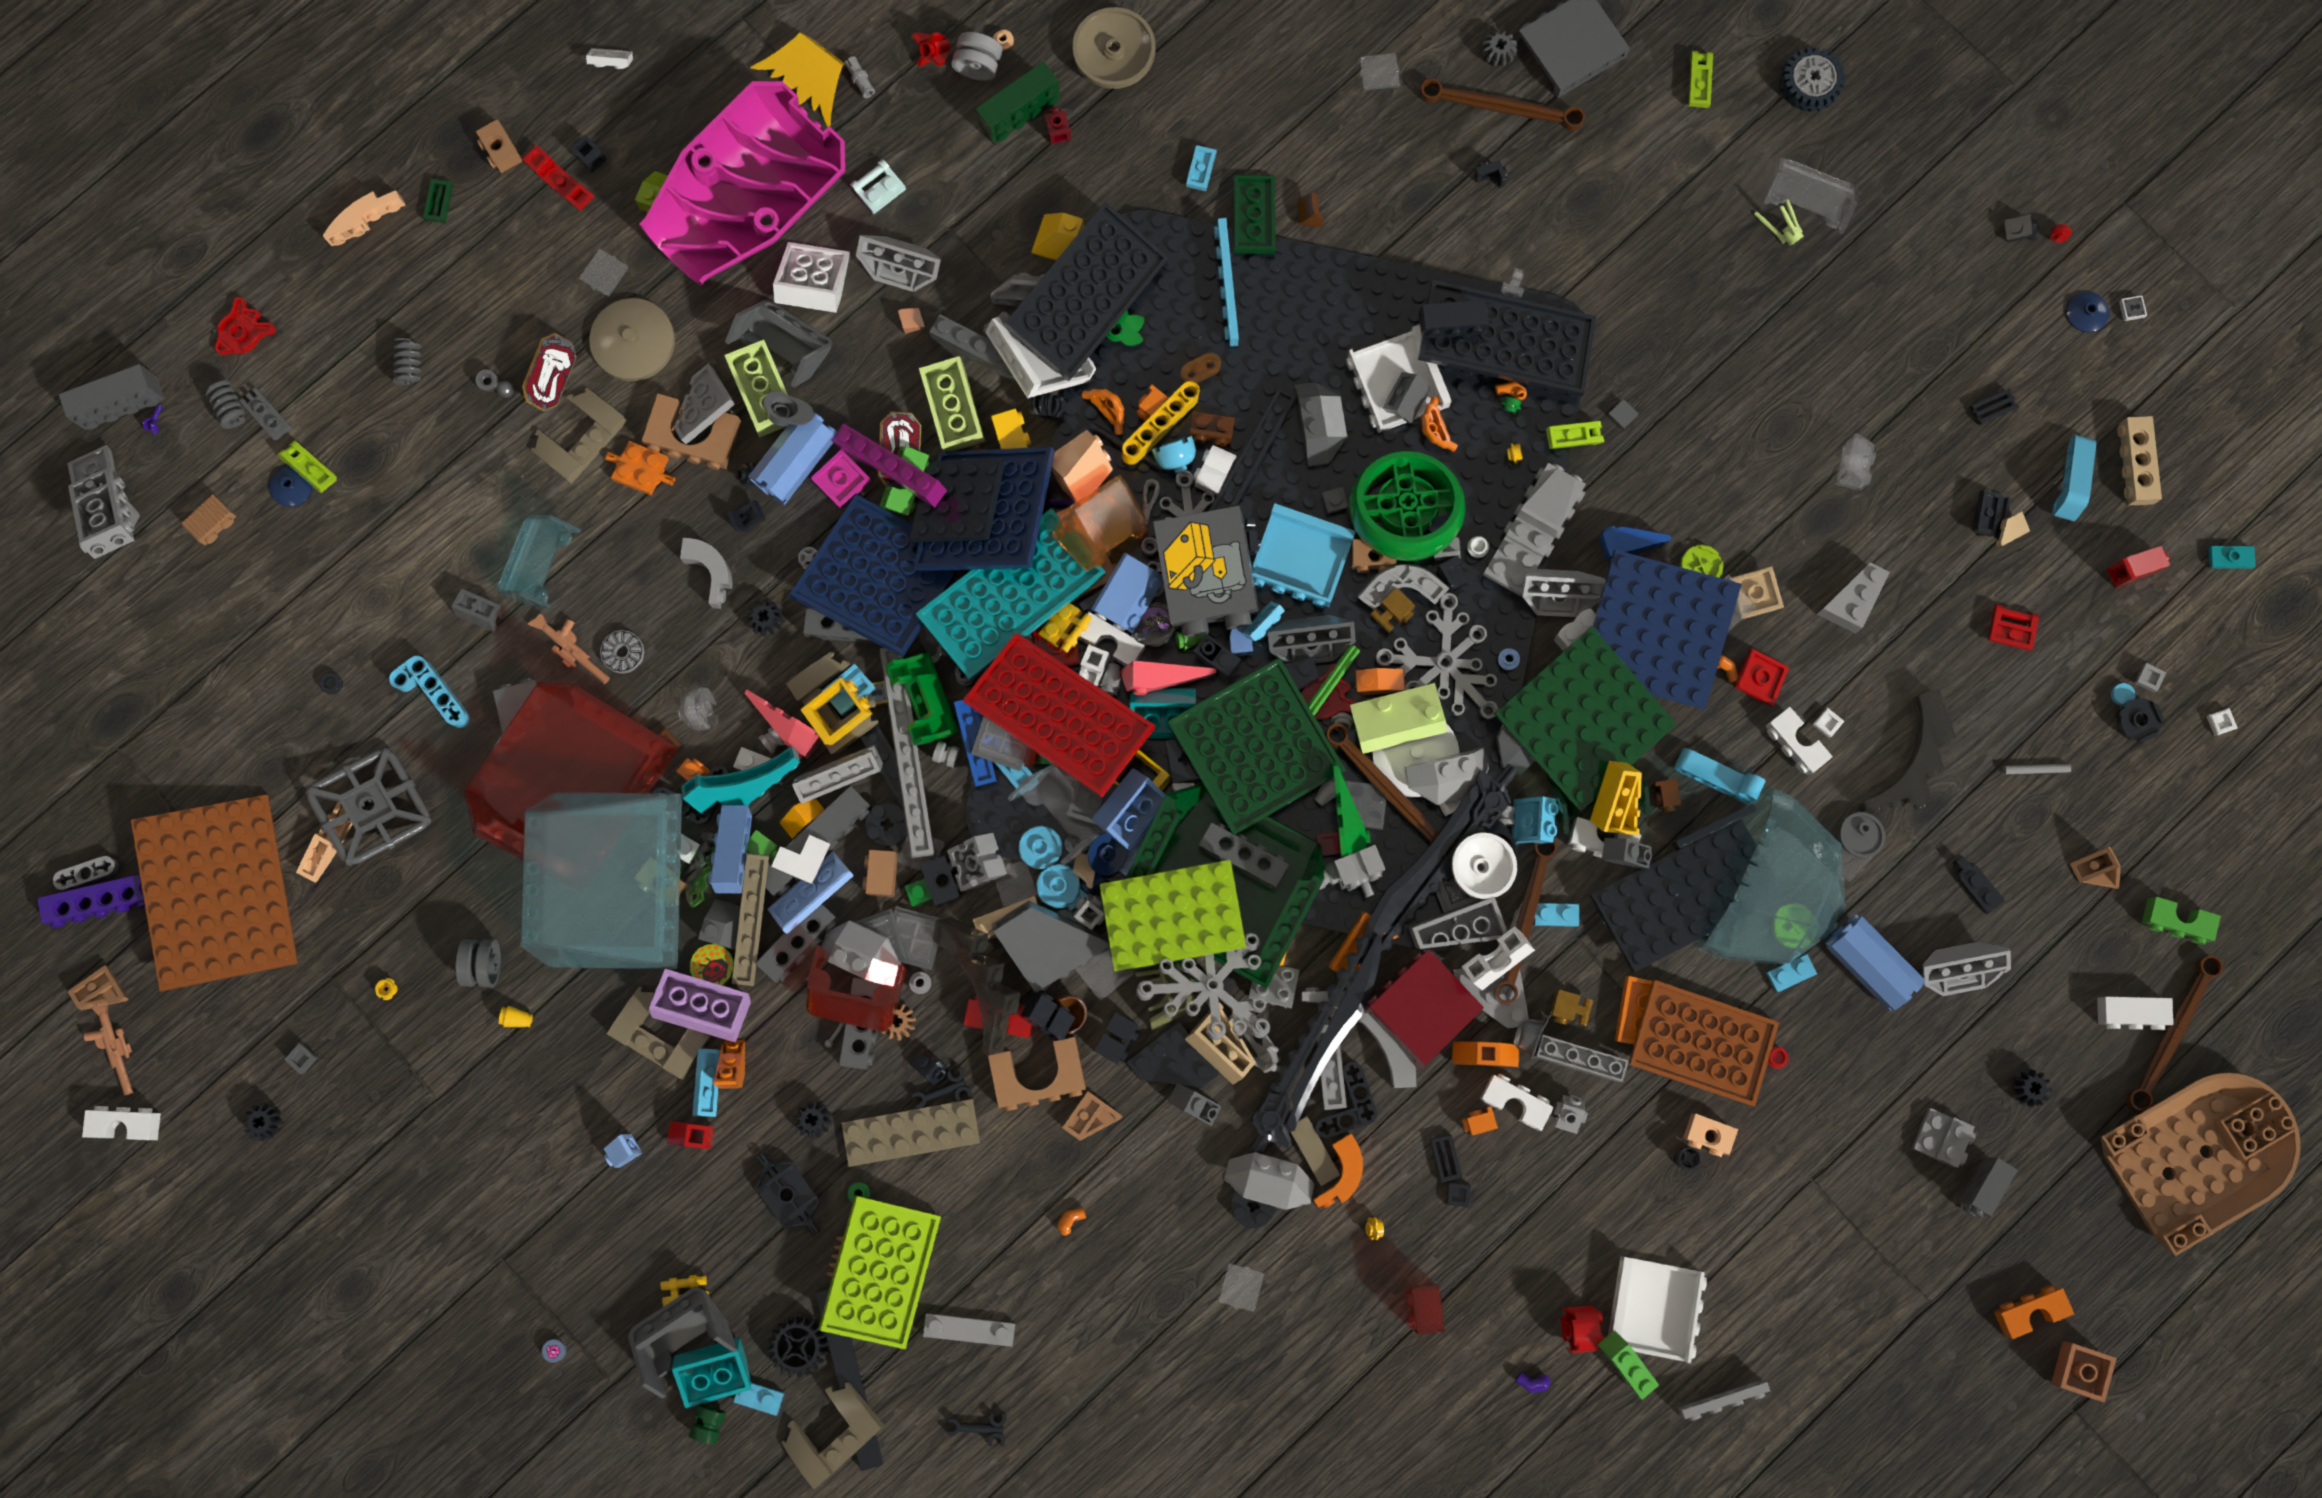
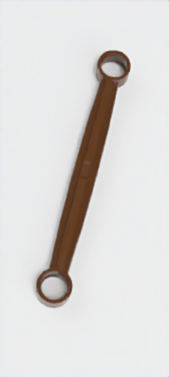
M1436 79L1424 81L1420 91V96L1426 103H1435L1442 99L1516 116L1559 122L1569 131L1579 130L1585 119L1583 110L1578 107H1570L1566 111L1519 100L1442 87L1441 83ZM1434 86L1439 93L1436 96H1428L1425 94L1424 88ZM1568 114H1576L1580 118V123L1571 124L1567 121L1566 116Z
M1338 723L1331 725L1325 731L1331 746L1339 747L1379 792L1431 842V845L1439 834L1437 830L1391 780L1348 739V730L1344 725ZM1336 728L1343 733L1342 742L1336 743L1331 740L1329 736L1331 729Z
M1554 840L1549 843L1552 846V853L1550 855H1542L1538 851V843H1535L1533 847L1536 860L1516 924V928L1524 934L1527 940H1529L1538 907L1548 860L1557 851V844ZM1522 961L1504 974L1503 982L1496 987L1494 997L1498 1003L1509 1005L1517 998L1518 989L1515 982ZM1509 986L1512 988L1514 996L1510 1001H1504L1500 998V987Z
M2210 955L2202 957L2197 961L2196 971L2198 975L2174 1015L2173 1025H2169L2139 1088L2130 1091L2126 1096L2127 1106L2131 1110L2141 1112L2152 1107V1090L2180 1043L2210 979L2219 976L2223 971V963L2218 957ZM2206 959L2213 961L2216 969L2212 975L2207 974L2203 968ZM2138 1092L2142 1093L2146 1098V1104L2143 1108L2136 1107L2133 1102V1097Z

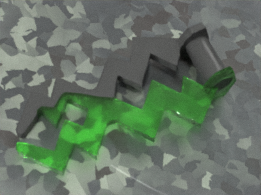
M713 832L702 833L701 837L704 843L696 853L699 861L694 864L696 876L688 882L689 889L685 891L687 902L693 908L705 900L703 891L708 889L706 878L709 872H712L713 865L711 863L712 854L706 857L705 853L711 849L715 852L716 846L712 848L710 844H714L715 834ZM707 864L708 867L703 870L702 867ZM696 893L697 898L693 901L692 894Z

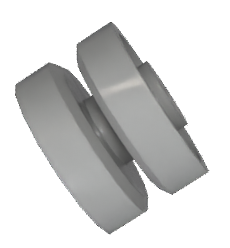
M976 32L961 33L956 45L957 51L954 53L951 62L952 67L958 73L979 81L993 80L998 69L997 63L1003 51L1000 43L984 34Z

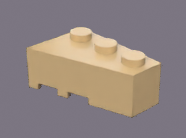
M1219 1002L1220 1019L1226 1026V1033L1223 1038L1212 1040L1207 1035V1028L1211 1023L1209 1010L1185 1040L1227 1080L1235 1084L1244 1078L1256 1062L1242 1038L1239 1039L1238 1035L1233 1033V1023L1231 1020H1228L1222 1010L1223 1006ZM1214 1026L1216 1032H1221L1219 1026Z

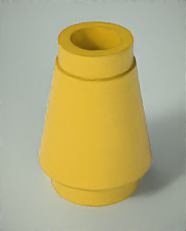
M511 1006L502 1007L498 1024L504 1025V1027H531L533 1014Z

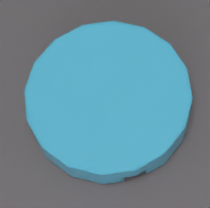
M1036 826L1027 830L1021 837L1019 844L1022 860L1028 866L1042 870L1057 863L1062 854V843L1059 835L1053 829L1044 826Z
M1062 864L1047 867L1039 875L1036 884L1037 893L1041 900L1054 908L1069 906L1077 899L1080 892L1079 878L1073 873V869Z

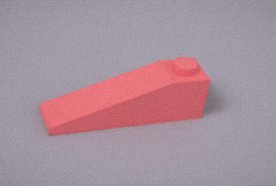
M1132 661L1120 671L1126 691H1133L1135 695H1146L1148 692L1208 678L1216 673L1215 668Z
M746 690V696L788 747L793 746L798 751L799 759L802 756L809 759L821 741L817 732L796 718H790L781 709L772 707L764 699Z

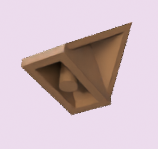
M2111 847L2097 850L2070 863L2080 883L2119 889L2121 866Z

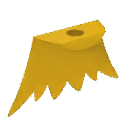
M799 33L780 50L750 67L757 70L775 69L771 78L785 75L783 82L790 89L797 87L799 105L812 96L813 111L820 104L827 127H830L834 95L844 63L812 38Z

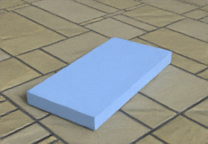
M832 852L823 860L813 884L800 880L767 910L782 930L788 934L854 875L840 858Z

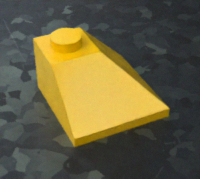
M1066 213L1044 214L1031 254L1056 261L1084 228L1083 219Z

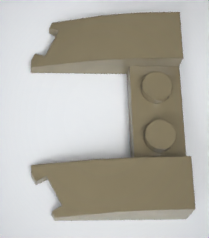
M585 388V392L574 397L573 394H570L566 397L595 422L573 448L567 453L539 429L535 433V436L538 437L536 447L531 448L535 455L570 484L575 481L627 422L624 416L588 388Z
M830 652L786 684L796 700L802 701L806 706L822 693L821 688L846 669L850 663L847 660H843L841 664L832 659L835 653ZM874 700L868 702L870 704L869 708L876 707ZM830 701L818 710L833 733L861 712L857 709L841 720ZM869 716L834 745L825 744L831 755L839 754L878 724V720L871 721Z
M638 987L612 1024L607 1035L629 1046L676 1077L685 1080L697 1060L698 1049H704L712 1035L688 1028L677 1046L673 1047L643 1029L641 1026L650 1013L649 1007L655 993L642 992L643 987Z
M850 1382L845 1383V1389L834 1391L832 1386L825 1390L838 1411L850 1425L826 1449L820 1453L794 1420L788 1425L791 1431L787 1441L782 1440V1445L813 1489L821 1485L885 1426Z

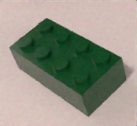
M1043 61L976 108L980 128L993 144L998 141H1004L1011 132L1021 129L1028 120L1037 118L1042 113V110L1048 106H1054L1059 101L1058 79Z

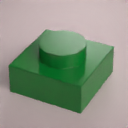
M925 879L905 886L912 907L933 900Z

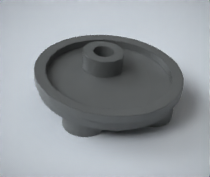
M1854 813L1848 816L1840 827V845L1855 857L1870 858L1875 856L1882 850L1885 844L1886 836L1883 825L1876 817L1869 813Z

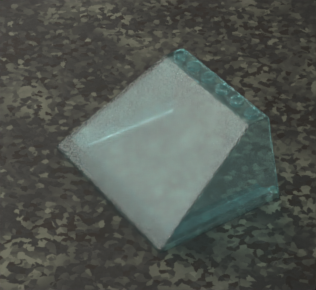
M554 792L525 811L521 947L549 967L678 969L682 794Z

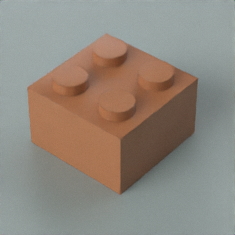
M2063 1341L2051 1385L2105 1402L2117 1358Z

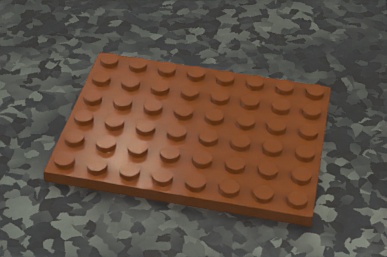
M268 794L131 820L159 991L163 992L299 964Z

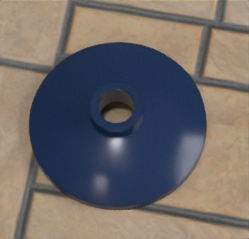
M2080 292L2068 302L2066 315L2068 321L2075 329L2090 333L2101 329L2106 324L2109 317V308L2106 301L2100 295L2093 292ZM2088 307L2092 308L2093 312H2090Z
M285 466L274 473L269 489L272 498L277 503L286 507H295L308 499L312 492V485L290 466ZM288 481H291V485L289 487H285L286 483Z
M1106 832L1098 835L1091 842L1088 849V863L1096 873L1104 876L1118 872L1127 858V849Z

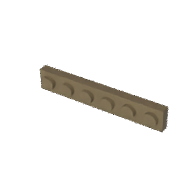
M747 853L732 984L754 986L769 855Z

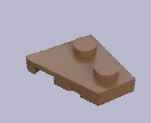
M106 965L67 991L76 1007L80 1010L129 1000L113 972Z
M1087 1092L1062 1128L1081 1141L1120 1120L1123 1116L1093 1094Z

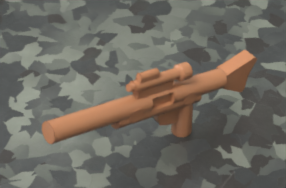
M541 613L534 620L528 622V625L542 630L562 647L560 651V648L555 645L551 650L564 659L562 662L568 668L570 666L576 667L574 662L577 660L602 683L605 684L609 681L610 677L589 660L590 656L575 644L577 637L571 631L574 625L573 621L567 619L562 629L557 632L548 625L544 615Z
M108 1005L92 1008L99 1015L102 1028L99 1031L84 1033V1040H95L98 1048L106 1049L111 1068L116 1069L124 1096L131 1095L133 1090L122 1059L123 1055L126 1059L130 1058L129 1053L132 1052L130 1044H126L123 1036L124 1032L121 1028L115 1031L119 1037L115 1038L108 1016Z

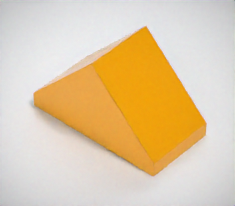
M814 798L793 806L779 823L794 840L825 809Z

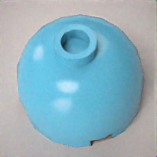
M1192 436L1187 437L1188 441H1185V438H1181L1164 444L1159 448L1160 451L1157 450V447L1152 449L1157 464L1166 470L1174 469L1175 473L1186 470V465L1193 461L1196 452Z

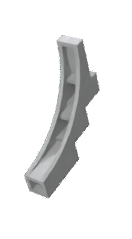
M1349 978V982L1346 983L1344 991H1342L1334 1008H1338L1353 978ZM1306 988V992H1301V1002L1320 1003L1321 1001H1328V992H1319V988ZM1370 1011L1367 1014L1363 1012L1358 1022L1370 1032L1383 1051L1390 1070L1392 1088L1416 1087V1066L1413 1064L1415 1058Z

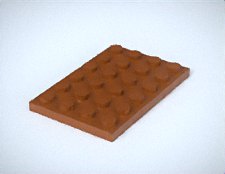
M1653 980L1628 1065L1755 1107L1779 1022Z

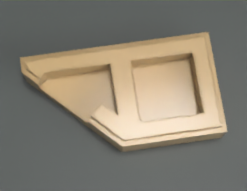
M2018 512L2002 520L2000 526L2001 534L1996 542V546H2003L2030 531L2023 512Z
M1077 853L1073 873L1078 878H1082L1088 888H1092L1095 871L1092 870L1088 863V855Z

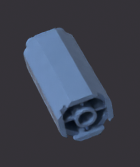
M814 413L813 419L805 425H788L748 477L763 492L774 496V500L785 505L833 442L831 440L837 431L828 425L826 427L822 423L824 420L816 413Z
M1856 913L1847 921L1848 924L1845 927L1841 925L1832 933L1833 936L1825 943L1827 945L1826 948L1889 1012L1895 1011L1912 998L1910 995L1914 991L1917 993L1926 980L1862 916Z

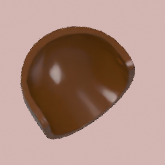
M1060 995L1053 998L1052 1002L1057 1006L1061 1004L1070 1009L1069 1013L1076 1017L1067 1034L1078 1031L1087 1018V1008L1084 1002L1074 995Z

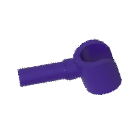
M158 404L151 418L143 420V427L146 433L150 428L153 434L159 431L156 421L163 406Z
M1071 498L1069 501L1050 500V505H1061L1068 508L1076 505Z

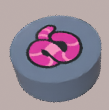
M559 1339L547 1341L542 1348L544 1359L552 1363L562 1360L566 1355V1345Z

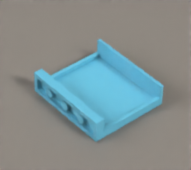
M1274 503L1259 552L1252 566L1255 585L1260 587L1267 585L1272 587L1274 592L1280 594L1287 592L1292 594V597L1297 600L1304 601V599L1313 601L1312 604L1317 607H1329L1356 531Z

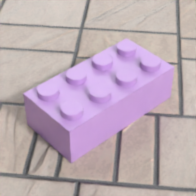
M665 969L650 1004L649 1011L652 1018L736 1042L751 1001L748 993Z

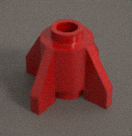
M920 32L913 34L912 38L917 44H920V53L922 55L917 65L919 67L926 65L931 60L937 67L944 65L950 52V42L947 37L939 32L932 33L931 35Z

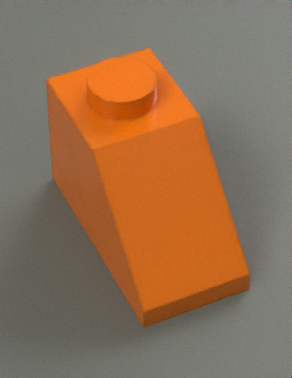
M1373 668L1356 670L1357 692L1363 696L1405 691L1403 669Z

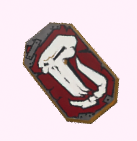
M557 333L550 334L540 340L522 385L526 403L543 412L558 405L577 358L573 342Z
M890 412L880 423L879 445L897 455L900 446H907L920 451L921 424L912 413ZM878 471V477L885 486L897 489L902 487Z

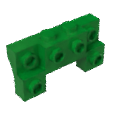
M929 653L893 660L885 665L892 686L905 684L918 720L907 725L914 746L930 743L936 739L951 737L958 733Z

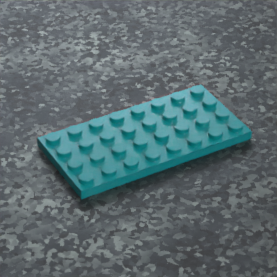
M1051 508L1041 517L1031 568L971 570L918 611L916 616L971 681L991 665L1015 633L1026 638L1105 576L1106 572Z

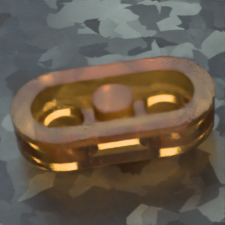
M1206 353L1186 363L1181 370L1182 380L1197 384L1217 374L1221 368L1219 356L1215 353ZM1208 363H1213L1214 367L1208 368L1206 365ZM1188 373H1195V377H1189Z

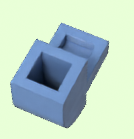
M1246 627L1232 629L1230 634V652L1237 657L1253 654L1252 640L1246 638L1242 633ZM1267 630L1266 634L1263 637H1268Z

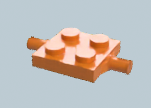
M631 441L628 442L620 456L608 452L606 455V460L616 463V469L611 477L612 480L652 496L655 487L660 482L671 486L675 482V477L664 474L665 467L669 461L668 456L648 450L646 447Z

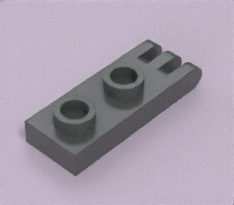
M254 386L252 391L256 396L253 397L247 392L245 395L250 401L247 403L242 397L239 401L274 441H278L292 427Z

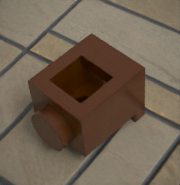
M1677 779L1659 781L1651 785V788L1657 791L1654 792V799L1656 805H1659L1660 810L1663 813L1676 811L1675 808L1681 805Z

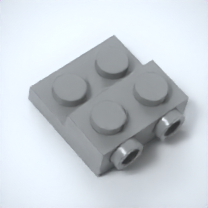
M1928 1108L1911 1149L1952 1168H1958L1959 1165H1963L1966 1162L1968 1154L1965 1153L1967 1145H1971L1975 1140L1976 1133L1973 1132L1975 1127L1955 1117H1949L1939 1111Z

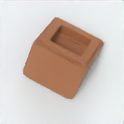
M919 308L898 310L905 334L925 328Z

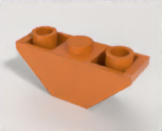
M723 1040L713 1081L714 1086L719 1089L742 1088L745 1076V1040H736V1042Z
M1452 1042V1064L1519 1067V1047L1506 1043Z

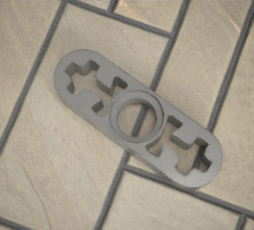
M102 856L58 871L53 877V884L57 889L69 891L115 875L119 869V863L115 858ZM106 862L111 863V866L108 867V871L104 869L97 870L96 868L106 866ZM88 867L91 870V875L88 879L84 880L81 877V871ZM64 876L69 878L75 877V879L67 880L66 884H61Z

